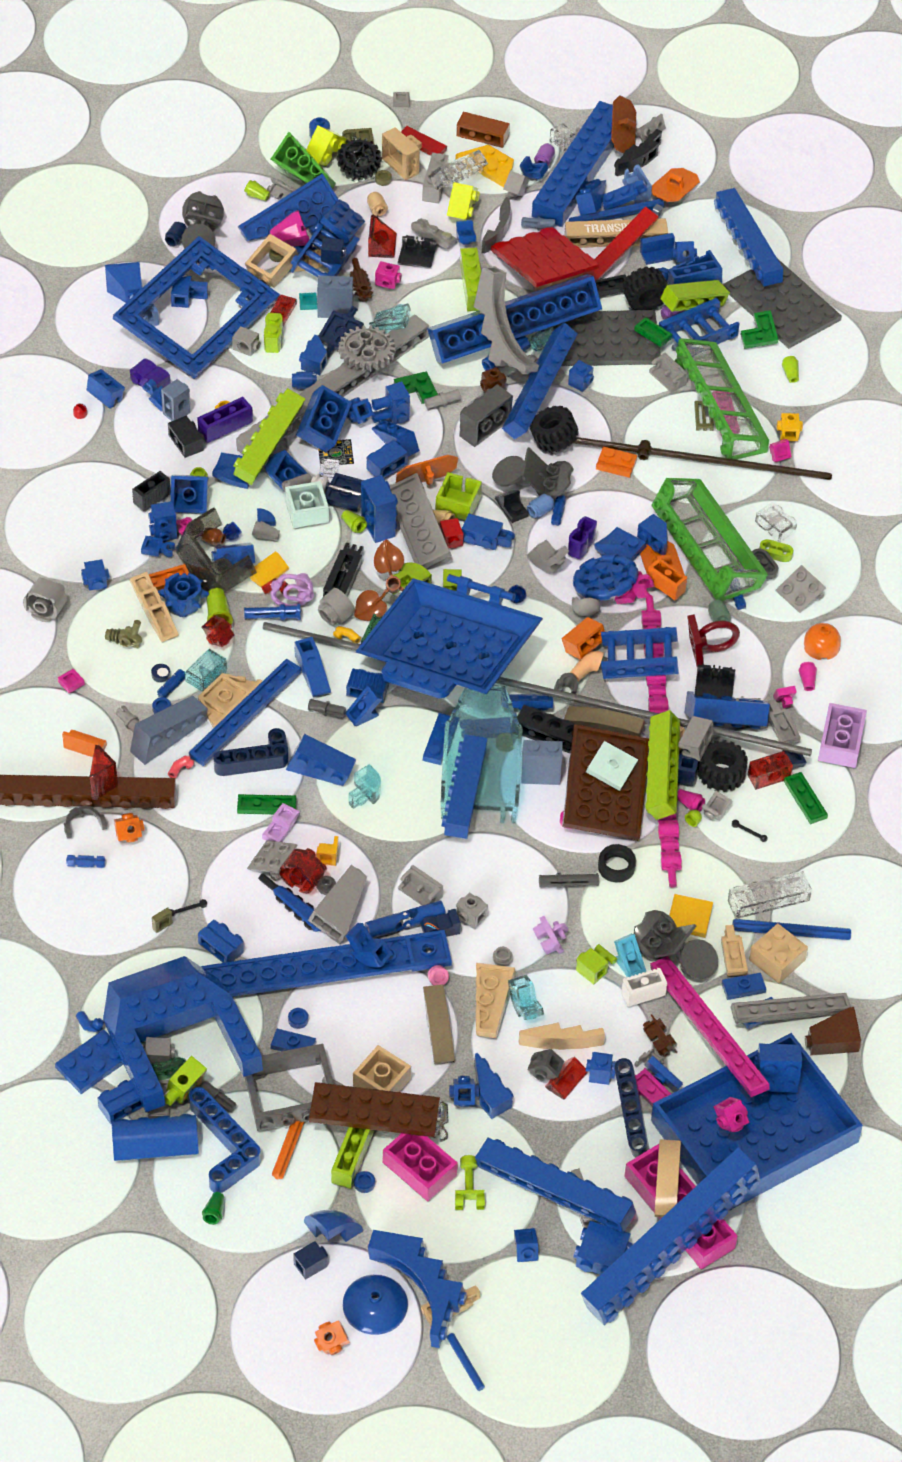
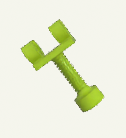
M464 1155L460 1158V1167L465 1170V1190H455V1210H463V1200H476V1209L485 1210L484 1190H474L473 1170L477 1168L475 1156Z

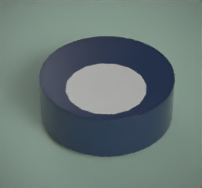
M166 664L154 665L151 669L152 679L156 682L167 681L170 678V668Z

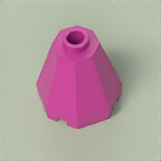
M299 210L289 214L270 230L271 235L290 246H305L310 240Z

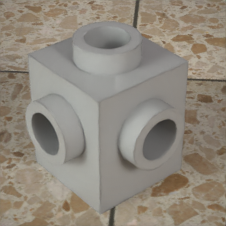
M470 892L465 897H461L456 904L459 920L469 924L474 929L488 916V904Z

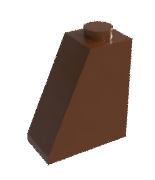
M849 1007L809 1027L808 1035H805V1046L809 1048L810 1056L859 1052L861 1045L854 1007Z

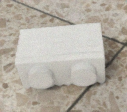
M660 968L653 971L650 970L649 972L646 971V973L643 972L642 974L639 973L638 975L635 974V976L623 979L621 994L629 1007L665 996L667 981Z

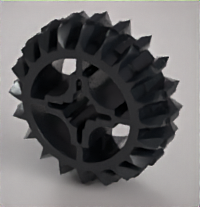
M359 136L358 140H355L353 137L351 141L346 140L345 144L341 145L337 155V165L340 167L341 173L345 172L346 177L351 175V179L357 177L359 181L361 177L366 180L367 175L372 178L373 173L378 172L382 157L378 146L373 145V140L367 142V137L361 140Z

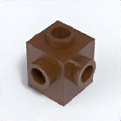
M498 367L482 372L480 386L485 393L497 384L505 389L507 379L505 374L501 373Z

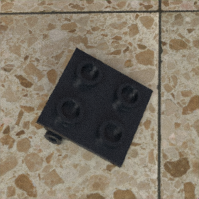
M402 236V247L398 263L431 267L437 247L436 240L424 238L423 241V237H421V240L418 241V236H416L415 240L414 236Z
M703 663L698 665L694 694L702 696L703 693L717 696L718 699H721L723 695L732 697L736 669H732V667H722L721 669V666L715 668V665L711 668V665H704Z

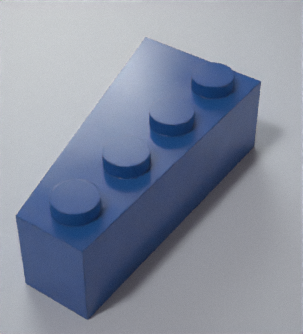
M687 691L684 713L689 718L695 716L712 720L713 725L724 726V723H730L733 727L749 725L750 728L761 729V726L767 727L770 704L764 700L739 698V701H736V698L724 695L721 696V699H718L717 696L708 693L696 696L694 692Z

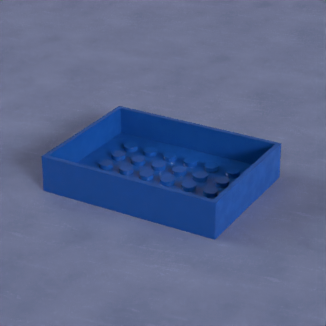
M792 1033L770 1043L801 1046ZM802 1046V1068L798 1093L765 1091L750 1097L728 1067L725 1066L653 1103L651 1122L664 1140L681 1141L680 1162L697 1185L738 1147L756 1163L760 1177L759 1185L753 1191H748L741 1203L736 1206L733 1205L728 1211L859 1143L862 1123ZM758 1050L747 1055L753 1064ZM729 1097L741 1100L748 1111L749 1123L744 1125L743 1129L738 1132L722 1129L716 1120L717 1114L713 1106Z

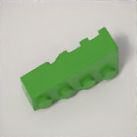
M288 132L270 160L305 184L323 174L333 189L336 182L298 139Z

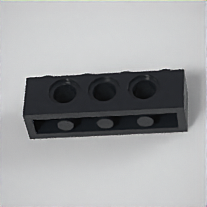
M523 705L515 719L514 731L516 734L532 740L562 741V751L570 753L572 731L575 723L542 712L534 707Z

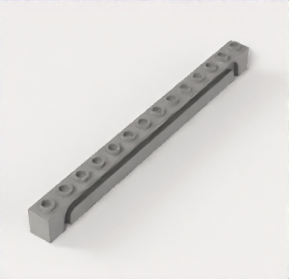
M414 314L410 318L405 319L403 323L388 332L390 333V338H394L395 355L394 359L390 360V364L412 350L414 344H420L429 338L427 330L429 324ZM343 362L341 366L330 371L328 375L319 379L315 384L299 394L305 398V402L281 440L299 428L312 393L321 385L344 397L384 368L378 366V371L372 368L370 372L367 368L362 372V368L355 370V366L350 368L349 363L344 364ZM261 421L236 438L238 452L242 454L245 446L252 443L250 439L255 431H260L259 425Z

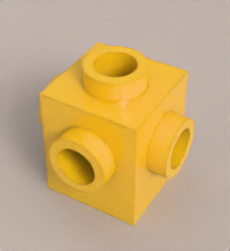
M781 413L780 420H777V431H780V440H799L800 431L802 432L803 421L799 420V413Z

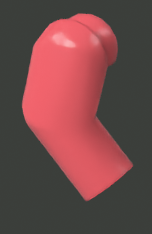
M185 755L174 761L168 776L176 778L181 768L185 766L187 769H190L194 764V760L190 759V756Z

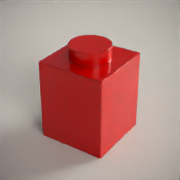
M458 518L440 521V528L448 547L457 548L463 546V532Z

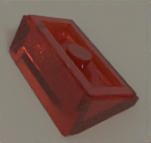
M575 1056L569 1058L563 1064L559 1076L550 1079L545 1088L564 1100L587 1074L586 1068Z

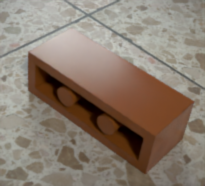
M463 111L457 122L456 136L503 148L509 137L510 123Z

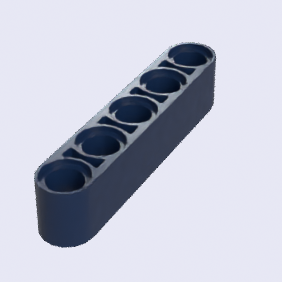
M621 1058L616 1061L614 1069L628 1144L632 1155L636 1158L649 1150L650 1147L636 1073L632 1062L627 1058ZM625 1068H628V1069H629L628 1072H626V1073H621V1070H622V1069H625ZM627 1087L633 1088L629 1092L624 1091ZM630 1106H636V1109L632 1111L627 1110ZM634 1125H640L636 1130L631 1129ZM637 1144H644L642 1148L635 1149Z

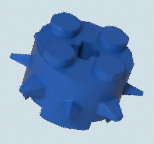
M186 573L171 575L168 579H165L164 589L158 591L159 595L165 598V605L169 611L177 614L179 617H187L188 614L197 611L202 606V598L209 596V592L201 589L203 580H199L191 573H188V575Z

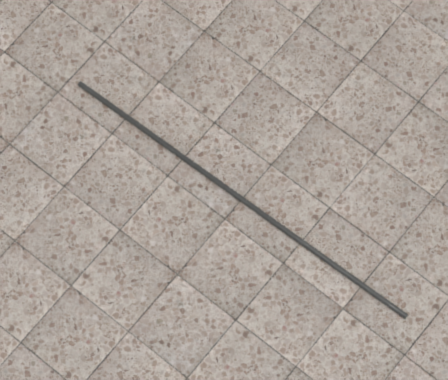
M264 622L262 627L265 630L303 639L313 637L316 642L355 651L361 645ZM500 677L496 682L505 686L647 719L659 714ZM678 718L680 726L687 727L690 721ZM713 726L714 734L810 757L812 754V749Z

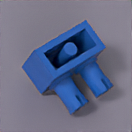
M403 382L386 386L385 396L372 400L374 415L371 417L374 423L387 419L394 424L409 421L410 395Z

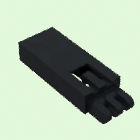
M346 542L343 550L340 549L323 588V597L333 588L341 590L348 597L362 564L364 546H360L358 551H356V544H353L351 549H349L350 543ZM347 562V564H345V569L347 570L340 571L343 566V563Z

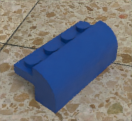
M182 1114L175 1117L160 1116L150 1119L148 1117H141L137 1120L119 1119L111 1122L114 1161L199 1154L196 1115Z

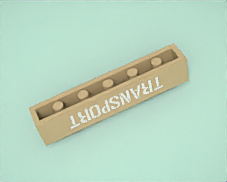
M666 218L658 219L633 246H640L641 239L668 234ZM632 220L565 222L564 236L579 248L607 247Z

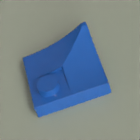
M221 452L219 460L212 471V476L230 485L248 489L249 484L233 475L235 471L234 463L238 457L242 458L243 456Z
M616 527L609 535L594 544L595 549L602 555L618 554L619 557L626 556L633 561L647 547L645 541L619 527Z

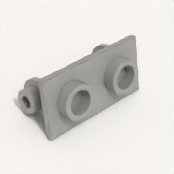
M663 114L653 117L651 121L642 127L636 128V138H641L643 143L648 135L652 134L656 129L661 131L666 129Z
M271 178L273 184L267 187L270 195L277 199L282 194L281 199L297 190L294 187L289 188L283 181L279 179L276 181Z

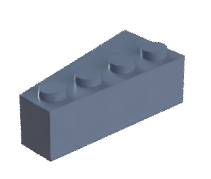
M192 695L136 723L130 752L146 765L205 723L208 708Z

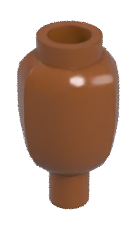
M195 526L193 528V533L198 534L201 540L208 544L217 546L219 544L223 545L226 535L218 528L204 526L202 528Z

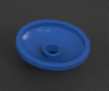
M367 1275L355 1280L347 1288L343 1297V1312L349 1324L356 1330L371 1335L385 1334L397 1328L403 1322L408 1309L407 1296L402 1286L394 1279L384 1275ZM372 1296H378L379 1298L373 1299Z

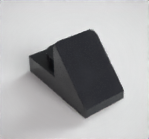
M511 490L495 496V500L512 523L528 517V511L520 501L519 490Z

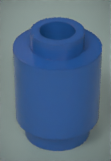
M313 371L292 373V388L306 389L317 382V375H313Z

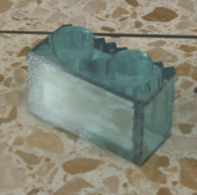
M209 648L185 671V681L203 692L222 673H226V658H223V656Z

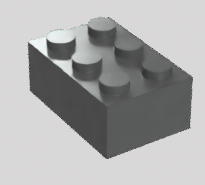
M497 384L492 389H488L481 397L476 398L469 406L464 407L460 412L459 436L473 447H476L503 427L512 410L513 395Z

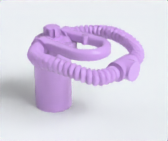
M306 573L298 575L283 574L278 580L271 583V598L278 606L282 604L292 606L298 603L303 606V604L305 605L306 602L314 598L313 583ZM288 578L294 579L296 584L287 585L283 590V595L288 600L297 601L295 604L283 603L276 596L277 591H279L283 584L282 582ZM292 588L297 589V597L288 595L287 591Z

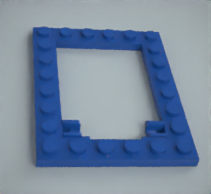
M198 236L114 313L112 319L195 379L232 344V337L240 326L248 329L279 299L280 294ZM190 269L199 276L203 274L205 269H215L241 288L240 291L242 292L238 295L235 302L242 306V308L194 354L188 352L140 316Z

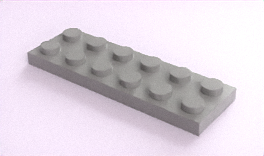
M415 473L391 485V492L396 495L398 500L396 505L398 516L396 519L414 563L428 568L452 556L419 475Z

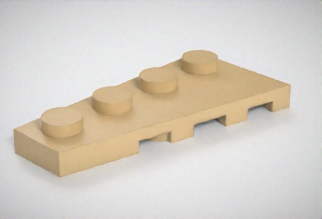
M476 963L477 1036L497 1038L516 974L515 967Z

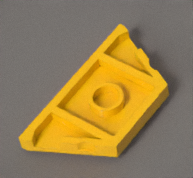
M490 145L457 153L455 160L503 188L514 165L513 158Z

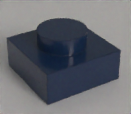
M784 750L780 753L788 769L804 767L807 763L802 754Z

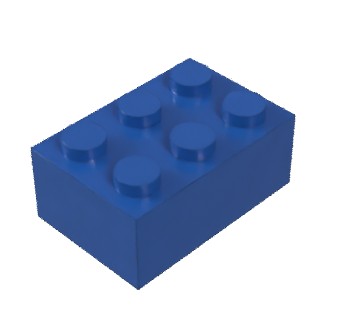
M321 385L312 393L296 436L325 453L336 445L352 402Z
M382 475L361 481V516L365 518L367 522L366 528L375 543L395 537V529H397L396 517L398 513L396 505L398 500L396 495L392 494L388 481H385Z

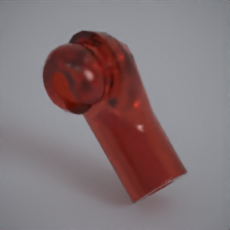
M272 579L261 586L265 594L272 591L271 583L278 579ZM286 581L282 582L283 584L279 589L282 594L284 588L288 585Z

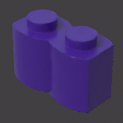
M144 358L130 369L131 381L139 386H143L150 379L156 382L157 388L160 386L164 388L171 383L170 374L162 367L156 366L149 359Z
M586 516L579 520L577 528L569 535L568 555L577 559H581L586 555L588 547L594 543L596 538V520Z

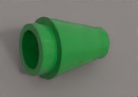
M214 1192L202 1210V1218L208 1224L214 1225L222 1220L225 1197L220 1192Z

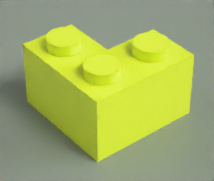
M317 126L306 150L320 165L327 166L332 159L333 151L338 153L341 145L345 144L348 139L332 130Z
M454 182L447 216L469 220L474 212L472 204L475 205L476 201H479V188Z

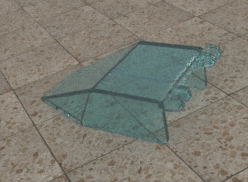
M494 685L488 694L464 688L458 699L457 706L453 709L450 719L445 724L440 801L441 819L443 815H447L445 805L446 801L451 799V797H448L450 785H454L451 779L453 770L457 771L455 767L456 756L461 754L458 753L459 742H463L464 735L467 734L488 738L474 809L501 811L500 823H504V812L512 811L511 821L516 823L520 792L522 726L518 722L516 711L512 707V701L505 686Z

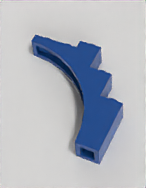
M373 1230L368 1244L369 1259L385 1263L400 1270L422 1290L432 1312L431 1347L440 1348L442 1340H446L447 1322H451L453 1312L459 1313L461 1305H465L467 1292H464L463 1283L446 1280L447 1270L444 1269L443 1260L426 1257L427 1247H424L423 1238Z

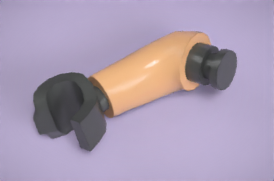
M592 651L586 654L569 673L561 675L554 689L561 691L562 687L566 686L571 689V693L576 694L578 682L590 672H597L598 669L602 670L601 661H608V658L604 657V653L601 651Z

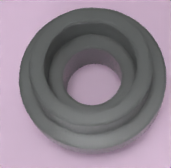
M322 876L317 880L316 888L321 894L327 895L336 884V881L330 876Z

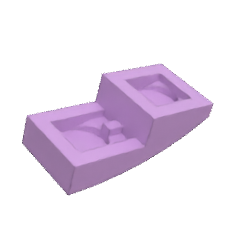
M282 803L273 815V821L263 832L262 839L283 842L297 820L300 811Z

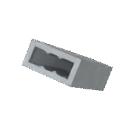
M351 864L315 908L308 921L341 944L349 931L367 876Z

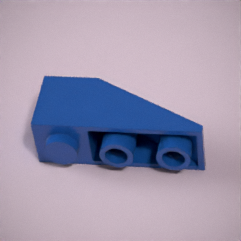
M591 180L590 184L585 185V188L581 189L576 195L580 215L595 213L601 208L606 180Z
M387 420L380 421L376 426L372 427L375 434L385 444L395 440L408 452V457L420 451L413 431Z
M313 637L294 641L295 658L301 667V672L312 697L331 693L322 660Z
M475 1053L474 1068L476 1082L479 1085V1103L488 1116L493 1119L512 1108L513 1093L508 1087L505 1088L499 1075L493 1073L487 1060L481 1058L478 1053Z

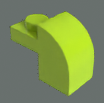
M404 563L399 573L393 575L400 579L403 588H406L413 578L432 583V574L417 563Z

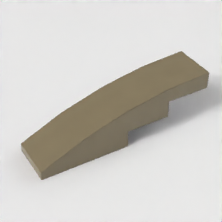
M569 706L564 720H569L577 725L634 736H641L645 725L644 719L620 712L591 707Z
M443 984L424 986L423 993L427 1025L429 1027L434 1064L455 1062Z

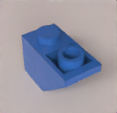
M314 334L313 338L307 342L305 351L301 352L299 362H301V370L313 371V374L321 375L327 365V351L318 335Z
M652 514L638 524L637 537L645 541L655 552L666 555L667 523L655 514Z

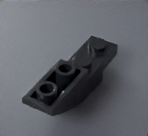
M656 129L639 146L633 144L627 149L620 159L618 158L614 164L615 175H624L626 169L631 173L634 171L635 165L639 164L642 168L656 158L659 145L661 144L662 131Z

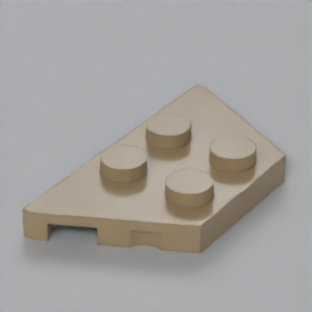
M222 673L198 696V700L208 708L206 716L212 727L214 728L262 680L257 679L256 682L249 681L243 676H232L231 674Z

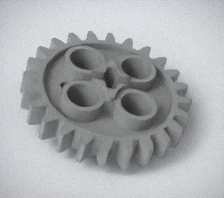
M363 325L362 329L356 326L355 331L349 329V333L345 332L344 337H341V342H339L340 359H344V364L349 363L350 368L355 366V370L362 368V372H364L368 368L371 372L372 368H375L378 371V366L385 368V364H390V360L394 359V338H390V333L385 334V329L379 331V327L372 329V325L369 328Z

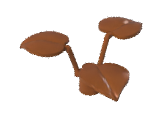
M387 539L379 545L374 555V567L377 572L381 574L388 572L390 576L386 580V589L380 597L373 590H366L358 596L354 613L357 619L373 621L381 618L387 610L386 603L382 601L388 592L397 593L399 590H404L400 579L392 574V571L397 572L404 565V555L399 548Z

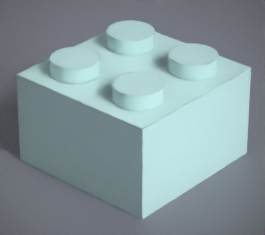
M321 481L285 487V502L293 528L329 522V507Z

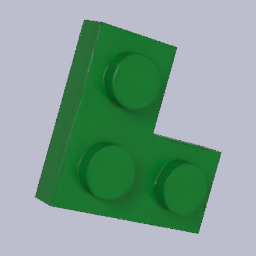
M771 310L754 313L753 317L756 328L742 330L740 333L744 349L777 344L778 336Z
M427 371L394 379V384L403 382L409 394L416 392L421 404H425L424 399L438 395Z

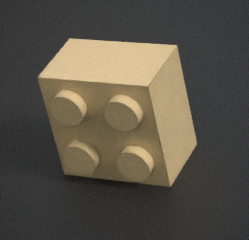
M777 923L751 946L749 960L780 984L806 960L808 946Z
M379 1045L353 1072V1087L400 1092L411 1080V1066Z

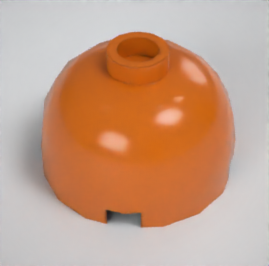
M817 623L811 626L804 636V650L810 657L821 660V658L832 659L840 651L841 636L833 625Z

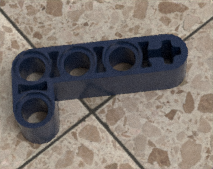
M280 728L271 729L268 733L267 745L218 751L213 757L214 772L219 776H229L286 767L288 765V745L285 732Z

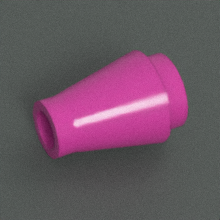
M804 662L800 664L798 671L804 690L813 691L815 689L817 667L813 662Z
M683 789L677 791V800L688 809L698 810L699 812L702 810L705 798L701 794Z

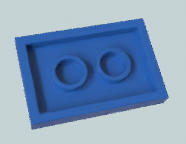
M339 199L320 222L347 244L364 224L365 220L359 213L354 212L346 202Z
M103 1029L56 1062L55 1068L80 1094H83L121 1067L123 1063L110 1035Z

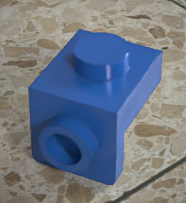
M526 156L520 164L523 175L530 179L542 178L549 169L547 163H532L530 156Z
M473 220L456 221V237L459 243L468 245L476 242Z

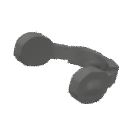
M91 806L71 809L66 817V823H63L66 837H72L71 820L78 815L83 817V814L94 815L98 819L101 829L106 830L107 821L104 814H100Z

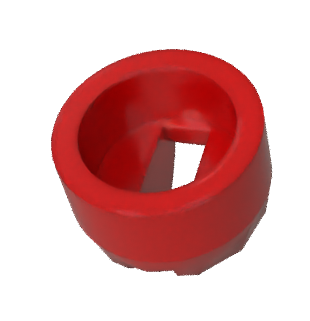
M78 403L74 406L73 415L75 418L83 419L87 416V408L84 404Z

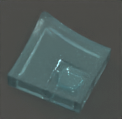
M409 303L398 304L393 308L377 312L375 319L369 325H372V329L379 327V330L406 328L411 311Z

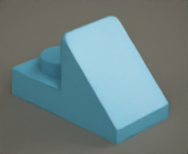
M631 933L615 940L614 943L618 952V956H615L617 958L616 962L626 977L646 972L635 934Z

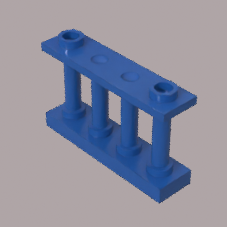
M317 223L314 228L315 233L300 254L293 257L291 261L293 266L290 272L294 273L299 266L316 277L318 275L337 276L355 251L360 239L353 236L351 241H348L347 244L344 243V247H347L346 257L342 258L341 264L321 262V256L310 250L313 245L321 249L322 241L318 240L320 234L327 238H340L325 229L324 224ZM305 256H308L327 267L329 272L323 273L302 260Z
M715 298L660 321L659 326L670 332L677 344L681 338L677 332L685 330L693 340L716 342L718 345L738 336L740 323L737 321L729 325L719 314L720 301ZM713 317L722 328L715 331L707 323L706 319ZM699 323L708 334L700 337L691 326ZM685 343L691 356L708 349V345L700 346V344L692 345L691 343Z
M676 627L601 632L603 647L608 646V661H601L603 679L679 674L677 656L672 657V642H678ZM653 643H664V657L653 658ZM645 644V659H634V645ZM615 646H627V660H615Z

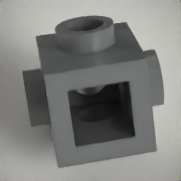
M552 1049L535 1052L530 1059L527 1070L539 1081L557 1078L564 1060Z

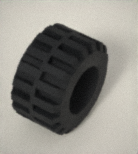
M648 266L642 269L638 268L637 271L631 272V275L626 277L627 280H624L622 290L631 309L655 310L664 304L661 297L667 282L658 268H648Z
M563 406L547 407L545 410L539 411V414L535 415L530 425L531 433L538 448L549 453L559 452L571 446L579 434L578 426L571 411L567 407L563 408Z
M727 740L710 742L699 761L698 777L702 779L703 785L707 784V788H714L718 792L719 790L727 792L728 789L730 791L735 790V787H740L741 783L744 782L748 757L745 756V750H741V746L734 745L735 742L732 741L730 743L726 742ZM717 764H724L729 767L722 768L717 766Z

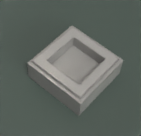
M393 92V107H409V92Z

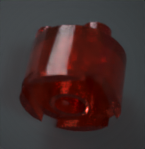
M294 849L280 867L281 871L279 873L288 886L293 888L295 885L300 888L299 892L307 894L312 892L324 876L327 867L316 857V853L312 849Z

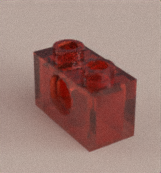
M782 751L750 761L747 776L755 790L783 782L784 777L791 775L793 764L786 752Z

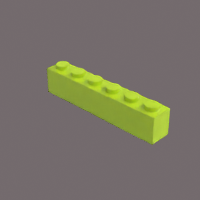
M289 388L285 390L284 394L280 392L276 399V406L272 405L267 413L269 417L267 419L263 418L259 425L260 431L254 432L250 439L252 443L245 446L242 451L243 457H238L233 465L235 467L233 475L250 485L256 480L305 402L304 397Z
M671 710L650 717L649 756L647 757V802L645 808L656 820L677 813L680 720Z

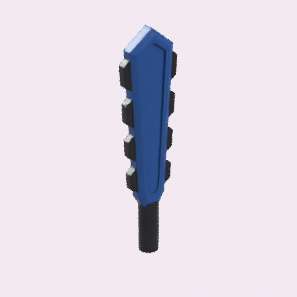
M264 873L259 876L258 879L273 891L276 900L279 903H283L285 909L289 912H293L297 920H302L308 930H313L314 932L321 931L308 921L315 910L313 905L309 902L305 903L299 895H294L290 888L277 885Z

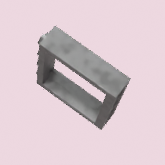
M323 1043L262 1055L263 1071L245 1077L257 1131L269 1130L279 1126H289L296 1121L309 1122L312 1102L261 1112L253 1077L321 1063L326 1083L334 1084Z

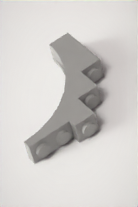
M495 266L482 267L474 308L480 310V313L485 315L481 334L492 341L488 360L495 363L494 365L503 368L508 365L516 368L522 374L537 372L539 365L524 353L515 340L509 325L505 307V281L507 273Z

